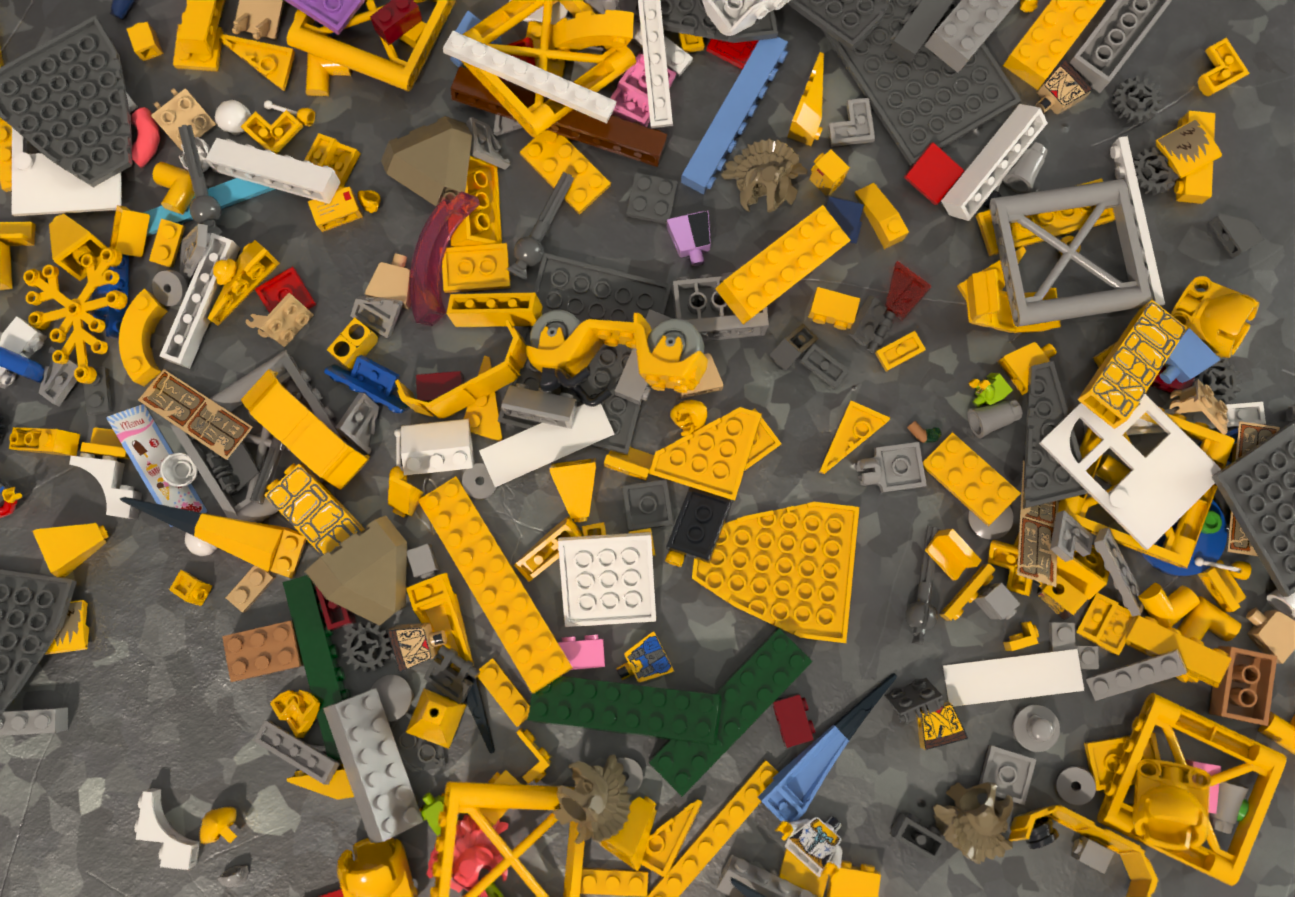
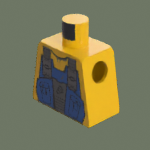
M654 631L626 651L624 655L628 662L616 668L621 680L635 675L638 683L674 671Z

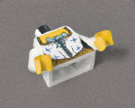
M832 816L826 823L818 817L812 820L806 818L790 823L782 821L775 831H781L784 834L781 838L783 841L788 838L785 847L818 877L828 874L831 877L830 881H834L841 867L843 850L839 846L842 839L836 834L842 826L841 823Z

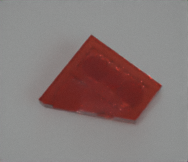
M897 261L885 307L903 321L931 289V285Z

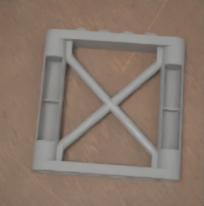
M1123 179L991 199L990 214L1012 319L1016 327L1142 308L1151 301V291L1148 282L1149 272L1144 265V250L1139 243V228L1135 225L1134 206L1130 203L1127 185ZM1097 205L1069 246L1025 217ZM1108 208H1113L1129 282H1120L1076 251L1103 211ZM1018 222L1063 253L1033 297L1025 298L1010 223ZM1070 259L1114 288L1113 290L1042 300Z
M287 350L282 351L209 398L231 412L243 404L241 399L268 369L277 371L279 374L276 378L280 384L283 385L290 379H293L317 418L349 445L344 436L335 429L337 425L332 419L335 415L328 406L324 407L320 401L323 399L321 393L316 387L312 388L309 384V381H311L310 376L304 369L300 370ZM170 423L175 435L228 518L261 523L279 511L267 498H265L263 505L253 503L250 500L259 474L249 482L246 499L236 505L231 495L222 490L219 480L216 479L218 474L213 473L214 468L212 469L206 461L207 457L196 439ZM264 427L262 428L261 436L247 434L242 440L246 443L258 445L254 462L259 471H261L264 464L267 447H270L273 438H270L271 433ZM306 466L321 483L326 481L325 479L320 478L308 466Z

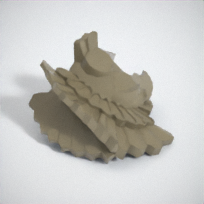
M769 138L766 141L754 142L752 145L747 144V148L742 149V155H735L734 161L726 163L727 170L721 176L723 179L737 180V187L740 190V202L746 211L750 212V206L757 203L759 197L767 196V211L769 213L775 211L785 200L789 205H792L793 201L796 200L798 190L791 185L790 179L796 178L798 174L807 175L808 171L799 163V155L794 152L793 148L788 147L786 143H782L780 140L773 141Z
M610 755L603 768L600 766H590L584 762H574L568 765L569 768L573 769L572 778L575 780L576 785L574 790L558 785L557 795L561 808L552 811L555 819L562 825L571 821L578 823L577 832L579 834L574 841L577 844L587 841L590 837H592L593 841L601 843L603 840L617 835L619 830L624 828L623 823L628 821L627 815L630 813L629 806L631 805L629 798L632 796L627 793L629 787L624 786L626 777L622 774L624 770L623 764L617 763L616 755Z
M957 782L950 787V790L946 791V794L955 801L956 806L949 805L943 807L937 803L933 806L936 827L942 832L946 841L952 843L954 847L958 848L964 856L974 861V863L980 864L981 861H985L986 857L993 860L995 855L999 858L1004 857L1005 850L1013 848L1012 842L1001 835L1008 828L1007 819L1013 809L1012 796L1007 794L1004 800L996 801L997 784L985 782L965 789ZM986 793L987 799L981 805L978 802L977 796L978 794Z

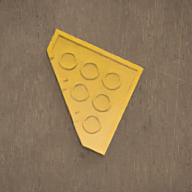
M739 407L725 416L716 419L690 435H686L667 447L656 451L649 474L735 501L762 414Z

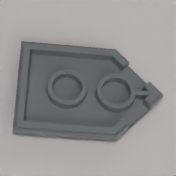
M407 711L403 717L391 723L390 728L405 768L412 773L446 767L442 746L406 733L413 715L412 713Z

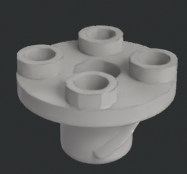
M1028 705L1020 708L1014 717L1012 725L1014 739L1023 748L1033 752H1043L1050 749L1057 742L1060 734V725L1056 715L1050 709L1041 705Z

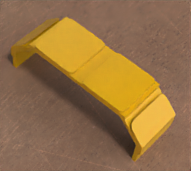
M996 269L974 273L965 281L968 319L971 324L991 327L1008 333L1043 332L1061 327L1060 320L1016 327L1013 323L1007 292L998 289ZM1049 289L1042 300L1057 298V289ZM1036 292L1024 293L1025 298L1033 297Z
M506 320L505 323L513 339L504 362L429 403L417 400L413 392L399 380L395 381L399 389L397 392L401 401L416 413L431 417L436 415L439 419L447 418L476 402V399L487 396L517 380L520 376L519 372L521 368L523 369L528 357L526 353L527 344L515 327Z
M268 369L241 399L242 403L254 419L280 440L314 473L336 488L343 489L370 460V456L363 455L347 445L280 384L276 378L279 374L277 371Z
M1061 805L1038 808L1013 818L1008 840L1029 839L1035 819L1049 816L1052 820L1120 854L1131 880L1126 897H1151V894L1154 893L1158 879L1150 861L1144 855L1145 851L1141 849V846L1108 829L1099 828L1093 821Z

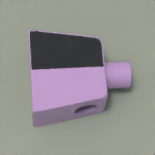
M708 210L667 219V230L679 257L690 256L692 266L704 264L702 253L710 251L711 246Z

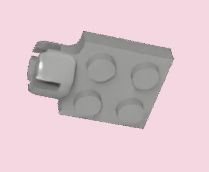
M919 442L876 447L873 449L874 457L861 459L857 462V472L868 471V473H864L862 476H857L860 484L864 486L876 484L879 486L881 493L927 486Z

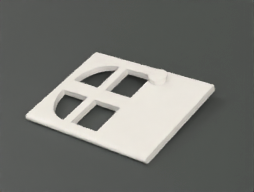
M12 127V215L28 216L116 210L117 205L122 206L121 172L92 187L53 163L44 154H27L26 139Z
M1144 394L1128 421L1115 429L1080 403L1039 442L1145 550H1148L1215 484L1212 476L1222 470L1146 394ZM1145 412L1168 434L1146 457L1123 436ZM1080 418L1102 441L1077 463L1070 449V435L1073 426ZM1110 448L1131 471L1107 493L1086 470Z

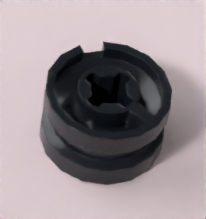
M1049 816L1035 819L1030 837L1026 841L1030 849L1044 847L1059 837L1057 829L1052 827L1053 821Z

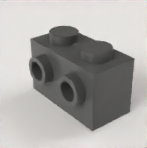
M900 813L889 834L937 863L948 842L941 837L942 832L931 825L928 828L920 824L921 819L911 813H908L907 816Z

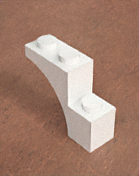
M80 453V457H70L69 465L85 469L99 481L106 497V515L138 520L139 509L120 500L122 497L141 500L142 497L141 492L134 491L135 487L121 485L124 463L117 462V457L103 455L102 459H95L94 454Z
M151 788L143 791L138 801L140 814L134 827L135 832H137L136 840L164 843L159 851L160 867L183 870L195 867L197 865L200 841H194L182 836L169 824L161 805V789Z

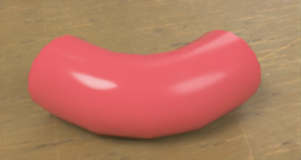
M146 107L137 109L131 115V123L137 130V138L132 145V160L141 168L156 154L160 142L159 125L152 118L151 111Z

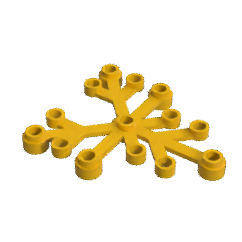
M110 247L101 251L100 258L102 261L97 269V258L90 254L82 256L81 264L86 267L88 283L77 299L71 300L59 291V269L55 266L46 265L42 271L30 269L23 276L27 285L44 291L40 293L35 291L28 292L26 295L27 303L38 306L41 302L55 299L65 307L47 313L35 311L29 315L28 322L36 329L45 330L49 327L51 321L65 318L59 329L55 328L50 332V339L58 343H63L66 340L67 333L73 325L74 330L63 348L53 353L52 359L55 363L66 364L69 360V355L76 346L78 367L74 371V376L80 383L91 384L97 376L96 370L88 366L85 342L91 346V350L94 353L105 354L108 350L106 342L98 340L84 329L83 321L88 324L91 331L101 333L105 329V322L92 316L89 311L107 306L121 310L128 302L126 294L117 290L108 292L106 297L88 301L96 287L107 284L115 285L119 281V274L108 270L109 266L117 267L120 265L122 254L120 251Z

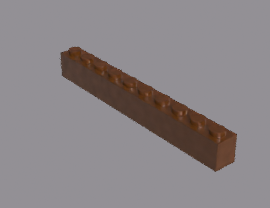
M459 66L451 85L452 100L515 120L468 68ZM501 80L527 108L535 103V92L510 81ZM544 97V102H546L549 98ZM572 110L546 129V131L548 130L656 167L659 165L668 135L658 129H650L637 122H629L615 115L610 116L608 122L605 123L577 110Z

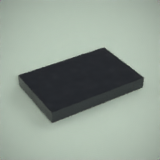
M689 487L666 548L710 563L733 501Z

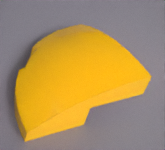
M288 690L275 697L270 705L279 720L287 721L295 737L303 738L315 721L320 703L315 696L307 691L299 690L294 692L293 690Z

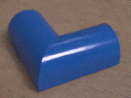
M0 346L1 367L38 383L43 381L44 365Z

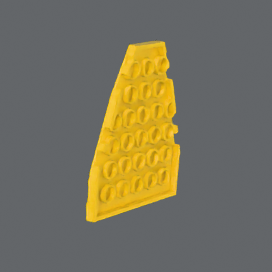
M810 502L747 515L724 524L710 563L694 558L692 579L732 606L799 638L846 643L859 507Z

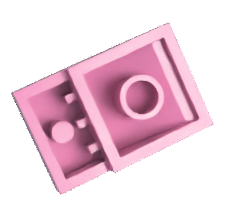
M639 53L636 57V64L625 72L618 82L617 89L610 97V99L616 101V106L611 116L615 115L623 120L637 122L647 127L650 123L645 64L644 55ZM667 68L670 88L677 73Z

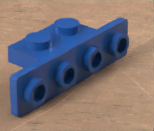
M122 254L120 265L117 267L109 266L108 270L119 274L118 283L96 287L92 293V300L106 297V294L113 290L125 293L128 298L129 255ZM128 302L121 310L109 306L92 310V316L100 320L106 319L107 337L119 339L120 327L128 309Z
M363 355L357 356L352 372L336 364L324 370V373L329 375L332 380L348 385L355 392L365 393L372 401L388 406V409L392 412L403 413L410 408L400 398L393 395L396 386L395 381L399 379L400 375Z

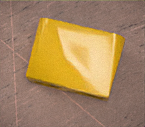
M354 317L327 348V351L345 368L348 367L352 370L357 356H366L378 342V336L373 331L370 333V329ZM358 326H363L365 331L363 337L358 340L352 339L350 335ZM344 342L348 343L350 347L349 353L344 357L337 356L335 354Z

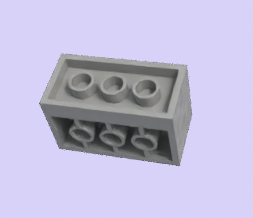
M733 272L723 273L720 277H713L709 274L701 275L698 279L679 277L677 281H673L674 317L686 320L694 325L703 341L764 336L768 329L767 307L743 325L715 288L732 275Z

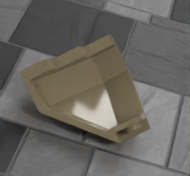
M444 116L437 119L438 121L431 125H424L410 131V134L404 137L390 140L381 160L386 174L435 206L440 204L455 209L461 194L466 191L472 134L466 123Z
M387 516L370 522L365 530L358 534L354 533L341 542L340 546L331 553L327 552L305 571L327 600L379 626L395 612L406 607L407 541Z

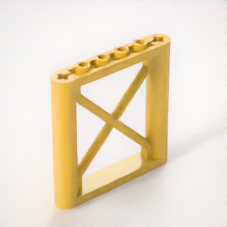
M365 0L369 11L353 16L344 29L371 20L370 16L383 6L377 8L374 0ZM414 0V2H415L416 4L421 3V2H424V1H427V0ZM432 0L437 2L407 62L399 59L393 44L388 46L382 38L381 41L390 60L327 37L325 35L334 32L325 26L320 28L312 26L315 20L299 9L296 11L294 21L288 31L287 44L403 90L411 91L456 0Z
M511 0L462 34L508 55L539 58L538 68L547 71L548 59L598 63L573 81V83L596 93L636 64V58L627 46L617 48L612 45H602L607 50L602 55L549 50L552 5L559 1L574 17L576 13L593 12L592 7L583 0ZM544 6L540 49L490 44ZM461 61L534 138L574 110L551 99L544 102V96L537 93L535 94V103L527 108L496 75Z
M1146 412L1140 417V419L1158 425ZM1165 413L1185 434L1202 441L1200 448L1221 469L1225 468L1235 439L1209 429L1207 424L1186 421L1187 418L1183 415ZM1089 427L1079 449L1082 459L1102 441ZM1125 432L1123 436L1131 443L1127 433ZM1102 455L1086 470L1093 479ZM1214 484L1179 518L1175 531L1171 526L1164 533L1166 539L1163 547L1153 544L1148 550H1145L1131 535L1086 519L1085 515L1088 508L1098 504L1092 496L1086 498L1088 494L1060 500L1058 512L1066 511L1089 533L1098 535L1100 529L1109 528L1116 543L1172 565L1188 568L1215 496L1217 485ZM1112 487V488H1110V489H1108V490H1105V491L1108 493V492H1110L1114 487Z
M1151 693L1146 698L1139 716L1132 723L1133 730L1130 738H1127L1123 744L1124 752L1121 759L1114 766L1115 773L1112 780L1105 787L1104 792L1106 795L1099 809L1097 821L1223 883L1234 886L1240 879L1286 765V756L1166 698ZM1155 725L1163 729L1175 762L1178 764L1187 765L1173 728L1246 762L1211 775L1212 782L1210 787L1251 771L1258 774L1248 799L1249 810L1243 820L1239 822L1227 852L1221 850L1210 821L1206 838L1210 849L1203 846L1194 848L1191 844L1186 850L1166 849L1150 844L1144 839L1143 835L1139 836L1135 832L1132 820L1133 805L1129 806L1123 803Z
M447 782L443 811L439 812L438 825L441 827L440 836L436 838L435 848L436 852H438V859L433 864V877L436 878L435 887H431L430 897H449L458 813H468L504 856V859L463 897H478L510 865L536 897H549L518 858L558 821L555 819V815L551 813L520 844L511 850L477 808L558 809L561 808L557 795L558 786ZM574 821L570 822L563 897H580L585 841H582L580 844L574 842L579 834L577 832L578 823Z

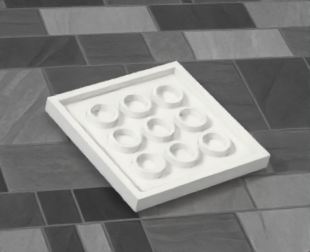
M651 532L558 538L565 627L656 621Z

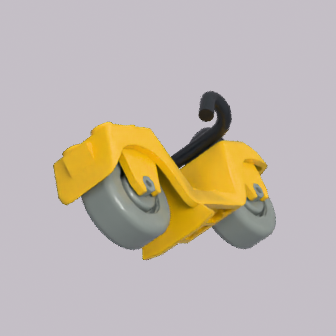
M552 310L544 313L536 320L530 333L531 346H526V353L530 363L538 371L542 372L541 389L543 391H552L563 385L571 388L580 400L589 407L598 406L612 395L608 388H605L594 398H590L580 385L582 381L591 375L586 367L603 344L612 347L624 344L629 348H636L639 374L652 389L664 391L665 388H672L680 393L694 390L707 370L708 363L707 358L704 356L703 339L690 322L678 318L668 319L659 323L652 330L645 318L640 313L635 312L634 322L588 319L581 323L576 316L568 311Z

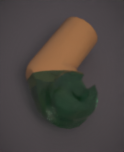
M916 420L907 427L916 439L922 443H934L942 435L939 428L923 429Z

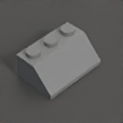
M516 383V386L509 385L501 409L507 416L572 429L577 400L573 399V395L568 393H560L559 396L551 394V391H543L541 388H538V391L530 390L529 386Z

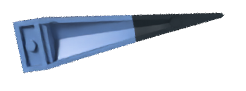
M895 673L886 678L773 777L774 781L758 796L761 802L781 822L787 821L790 823L797 821L806 812L827 774L854 733L897 678Z

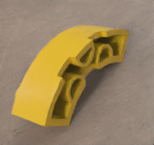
M605 10V14L594 15L592 11L576 13L575 18L570 20L563 18L552 27L551 50L577 52L584 48L601 45H612L617 48L626 47L633 38L634 13Z
M143 289L129 305L119 332V351L124 368L133 382L142 386H146L161 373L153 358L150 339L151 334H154L157 324L168 312L156 297L146 289Z

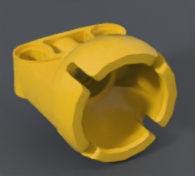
M1198 276L1185 289L1173 308L1171 315L1185 325L1187 329L1190 328L1217 356L1230 358L1237 351L1248 333L1250 324L1245 321L1246 319L1251 321L1255 318L1259 308V301L1254 297L1214 283L1208 277ZM1202 288V289H1205L1206 291H1204V292H1199V291H1197L1196 289Z
M1154 759L1141 760L1138 763L1135 774L1132 816L1135 832L1139 836L1143 835L1144 839L1150 844L1166 849L1186 850L1190 844L1194 848L1201 846L1208 836L1210 785L1212 782L1210 774L1205 770L1188 765Z
M369 838L360 840L353 845V852L346 849L337 861V874L344 897H418V890L413 883L405 848L398 839L390 838L384 842L370 843Z

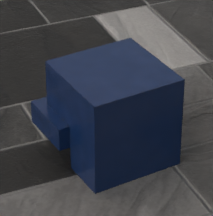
M827 195L824 207L851 240L850 242L857 244L862 225L860 218L864 204Z

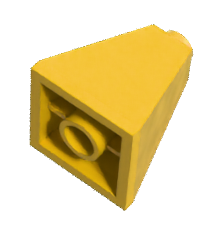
M64 213L56 216L49 224L52 259L77 280L81 281L87 277L86 267L81 264L82 256L85 254L95 256L97 258V269L102 261L100 253L108 247Z
M596 458L552 463L550 466V474L571 519H574V522L587 521V517H589Z
M97 523L42 528L33 531L50 572L59 578H65L106 544L105 539L109 537L104 525L99 526Z
M423 689L406 733L449 749L467 704H459L451 698ZM433 712H439L437 717H431L430 715Z
M647 796L643 799L638 797L633 800L629 806L628 821L623 823L624 828L619 830L617 835H613L610 839H605L599 843L600 846L636 871L641 866L657 813L655 809L656 803Z

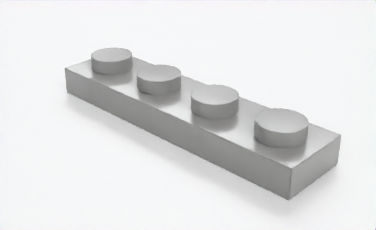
M1100 529L1094 541L1095 549L1101 554L1104 560V567L1110 572L1113 584L1122 596L1124 606L1129 609L1132 616L1141 615L1144 608L1138 598L1141 591L1110 529Z
M1178 649L1087 677L1086 681L1095 701L1187 674L1188 671Z
M268 720L264 721L254 739V742L324 785H329L340 764Z

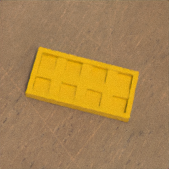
M545 130L520 151V155L553 188H555L563 172L572 175L574 180L564 199L579 215L611 186V183L564 136Z
M953 432L923 461L924 469L988 527L1021 494Z

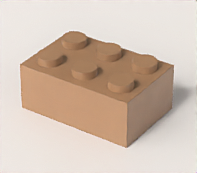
M293 621L222 636L230 682L304 666Z
M1219 646L1218 649L1228 654L1227 657L1232 659L1219 687L1213 686L1209 714L1268 726L1277 656L1235 647Z

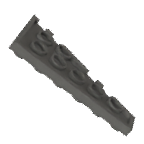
M1054 361L1034 365L1029 368L1023 509L1088 494L1039 444L1069 414ZM1072 429L1070 449L1074 459L1079 463L1082 457L1074 429Z

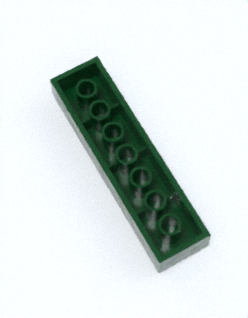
M776 628L713 693L722 697L717 745L668 739L649 759V764L683 797L813 661L783 631Z
M560 676L534 694L532 693L528 720L534 723L717 745L722 697L717 694Z

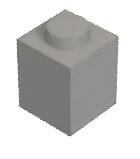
M425 544L407 551L414 577H421L422 580L434 577V572L440 571L432 545Z
M1080 835L1079 839H1076L1072 845L1071 856L1105 874L1114 852Z

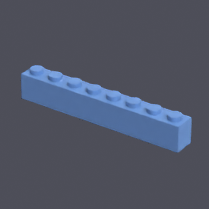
M778 36L774 39L758 41L681 177V183L703 195L707 188L709 190L712 189L716 181L714 177L716 172L723 170L727 162L724 158L728 152L732 153L736 147V137L738 134L742 135L748 124L746 120L748 116L753 117L758 107L756 102L758 99L764 98L768 87H766L768 81H773L778 72L776 67L779 62L784 63L788 55V51H786L787 41Z

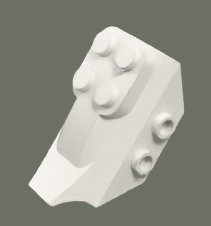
M702 0L706 14L717 29L726 36H732L752 26L757 19H762L774 9H781L787 2L791 1Z

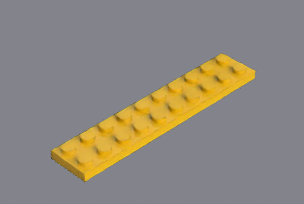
M455 476L418 500L419 504L530 691L534 694L573 669L459 479Z

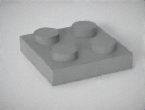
M989 745L979 785L985 782L997 784V797L1005 799L1008 794L1012 796L1013 802L1025 805L1036 759Z

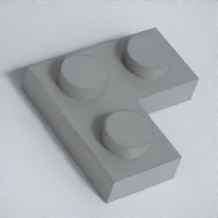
M869 98L848 100L846 105L849 121L834 122L828 125L831 147L870 143L875 140Z
M1063 510L1056 514L1050 549L1065 562L1073 560L1074 550L1084 557L1091 554L1094 536Z
M1049 622L1050 652L1077 649L1081 669H1099L1098 646H1075V623Z

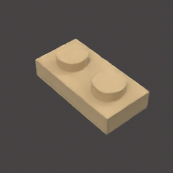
M254 565L226 599L242 613H245L273 582L275 577L270 572Z

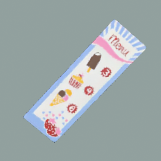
M144 404L106 417L156 504L207 513V509L192 484L175 487L163 480L160 473L161 462L169 454H173Z

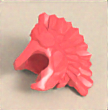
M465 815L463 820H458L456 825L450 887L460 893L462 889L470 891L479 882L478 875L482 868L490 872L503 860L499 850L469 815ZM499 819L492 827L499 835L507 830L509 825L506 822H500ZM435 847L431 852V858L428 862L429 868L426 874L429 879L433 877V864L438 859V852H436ZM508 869L501 874L503 881H506ZM484 890L478 897H488Z

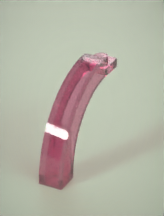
M461 191L452 201L443 199L432 212L422 229L415 247L410 271V299L416 323L433 326L446 315L440 291V273L444 253L455 230L480 205L479 199L476 196Z

